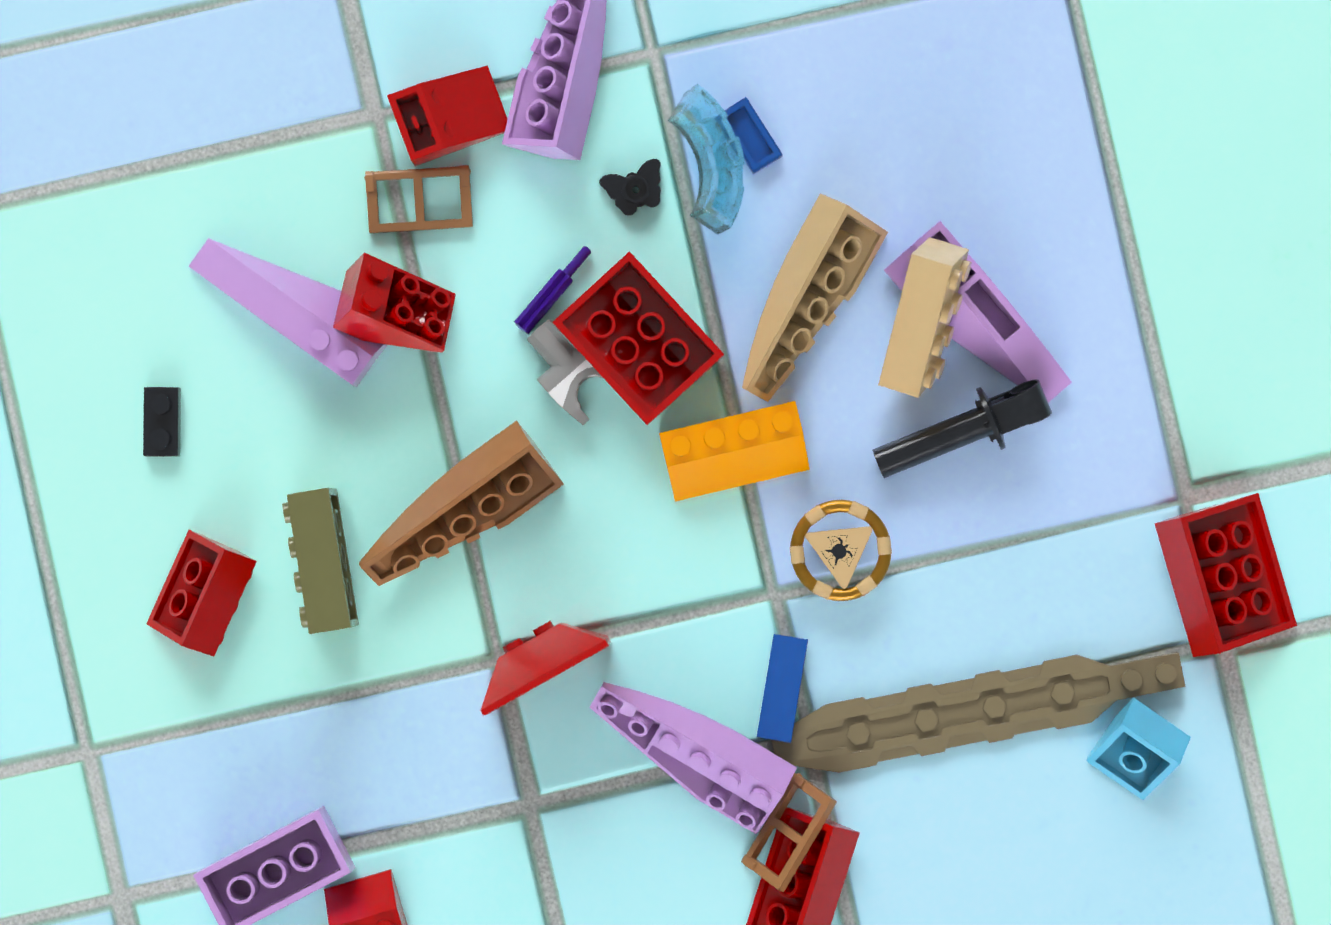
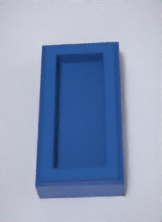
M747 97L717 115L718 120L753 175L783 157V154Z

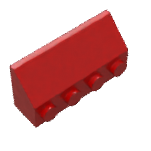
M786 807L780 819L803 836L814 815ZM826 820L784 892L779 891L761 877L746 925H831L860 832ZM777 829L765 866L777 875H780L797 844Z

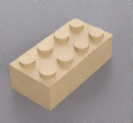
M929 237L911 254L878 383L879 386L918 398L926 388H932L935 378L940 379L946 361L941 358L944 346H949L954 332V327L949 326L952 314L956 315L962 302L963 295L958 294L961 281H966L971 268V262L966 261L969 249Z

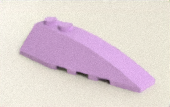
M557 0L553 6H549L544 17L548 22L540 39L536 37L530 48L534 53L527 69L522 68L517 78L503 136V145L552 159L581 160L602 60L607 0Z
M209 238L189 264V267L355 387L360 384L387 346L386 344L362 341L333 328L341 291Z

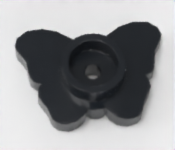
M658 159L648 160L641 165L636 174L631 172L626 177L608 174L602 176L599 184L607 191L609 197L615 200V205L623 214L631 216L638 207L646 205L652 208L659 205L661 188L658 184L661 181L659 173L661 163ZM638 187L639 192L634 193L632 188Z

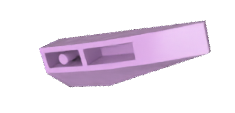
M941 221L884 269L885 273L901 291L911 254L929 237L962 247ZM968 254L966 261L971 262L970 272L966 281H961L958 294L963 295L958 313L956 315L952 314L949 325L954 327L952 340L1016 385L1030 380H1039L1049 403L1070 385L1072 381L1007 298Z
M604 682L589 707L696 799L755 834L761 829L784 795L797 769L794 765L742 734L707 716L640 691Z

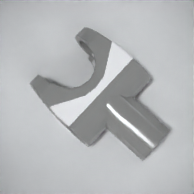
M549 319L527 338V341L550 366L536 380L560 407L584 426L590 419L581 410L582 406L578 401L579 387L588 378L603 377Z

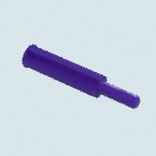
M587 246L582 247L563 271L558 269L522 313L513 321L521 331L529 335L573 282L571 276L591 254V250Z

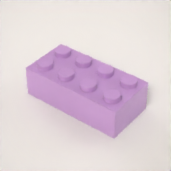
M322 806L199 870L193 876L218 925H251L351 873L356 867L327 810Z

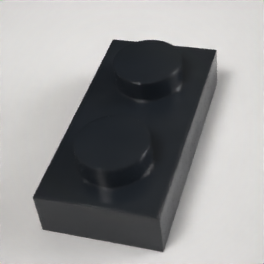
M144 387L143 456L180 457L181 388Z

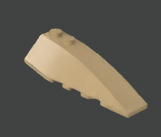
M821 193L819 194L789 249L769 293L750 350L742 384L743 389L767 402L772 398L795 369L794 361L803 352L808 353L816 343L813 337L823 325L829 326L836 318L834 311L843 300L849 301L855 294L888 231L847 204Z

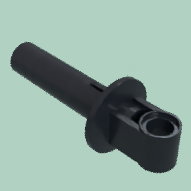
M1026 381L1011 390L988 398L981 387L976 388L980 398L978 401L975 399L976 408L872 449L883 478L988 436L991 442L997 440L1001 450L1005 449L1003 434L1025 425L1042 421L1052 414L1040 381Z

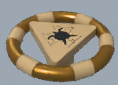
M831 500L816 505L805 513L797 523L790 542L791 564L799 580L812 593L832 601L854 600L865 596L875 589L885 577L892 555L891 539L880 517L869 507L850 500ZM837 512L848 513L866 521L870 525L868 527L807 533L811 526L826 515ZM872 531H874L877 537L879 555L876 566L869 576L855 586L847 588ZM805 537L842 588H834L816 580L811 575L805 565L803 546Z

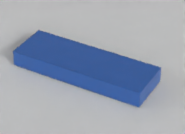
M778 634L773 635L757 731L758 738L787 743L792 742L808 639Z

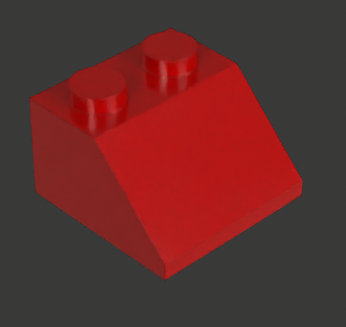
M392 869L324 889L329 925H408Z

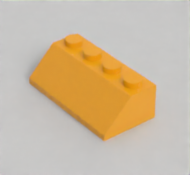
M796 401L659 433L675 502L810 470Z

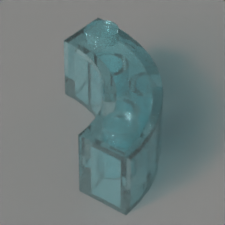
M697 83L683 94L668 121L686 138L698 165L699 191L690 216L719 235L732 227L738 215L744 194L743 165L745 162L739 137H735L732 127L726 119L728 117L727 113L717 100Z

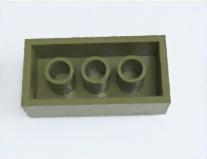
M323 488L286 494L288 502L283 503L282 507L286 524L291 523L293 537L288 538V546L291 558H297L299 572H294V584L296 592L303 595L304 607H299L302 627H308L309 634L358 626L359 622L337 489Z

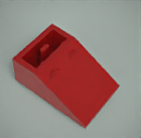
M488 65L422 82L387 95L414 166L491 139L505 132L508 118Z
M364 252L345 273L333 328L366 342L442 353L446 345L456 294Z

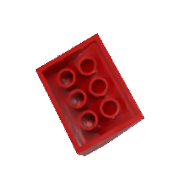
M630 251L552 322L646 425L650 424L724 357V353Z
M1259 493L1154 523L1193 657L1220 654L1297 626Z

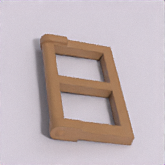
M469 165L376 172L365 171L364 179L366 181L369 233L473 227L471 170ZM459 176L462 219L425 221L423 178ZM413 179L416 222L380 224L377 181Z
M795 772L784 795L767 818L741 862L776 889L784 892L837 801L805 779L800 773ZM798 788L821 803L803 836L780 819ZM774 828L797 844L780 875H777L757 860L759 853Z

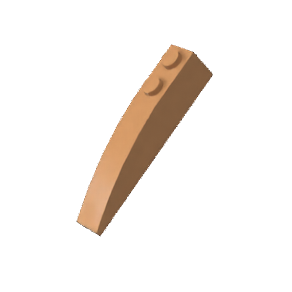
M516 420L434 482L393 522L358 564L378 586H381L418 568L420 561L435 556L436 558L442 557L450 553L448 548L464 540L469 544L479 539V533L496 526L497 529L507 526L564 485V483L532 438Z

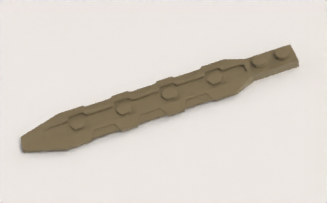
M1178 652L1113 665H1106L1076 654L1046 660L1041 665L1006 672L996 670L975 674L974 678L935 686L930 683L910 687L905 692L869 699L859 697L825 704L795 722L791 743L771 740L773 753L794 766L840 773L876 766L881 761L916 754L926 756L945 752L946 748L982 741L992 743L1012 739L1017 734L1052 727L1062 729L1092 723L1117 700L1186 686Z

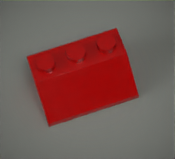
M188 529L146 624L183 647L214 657L224 639V634L230 620L238 608L239 600L247 582L252 577L257 561L240 551Z

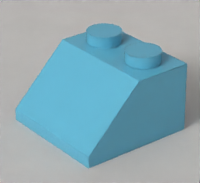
M1133 697L1114 717L1088 755L1086 761L1144 800L1180 765L1191 737Z

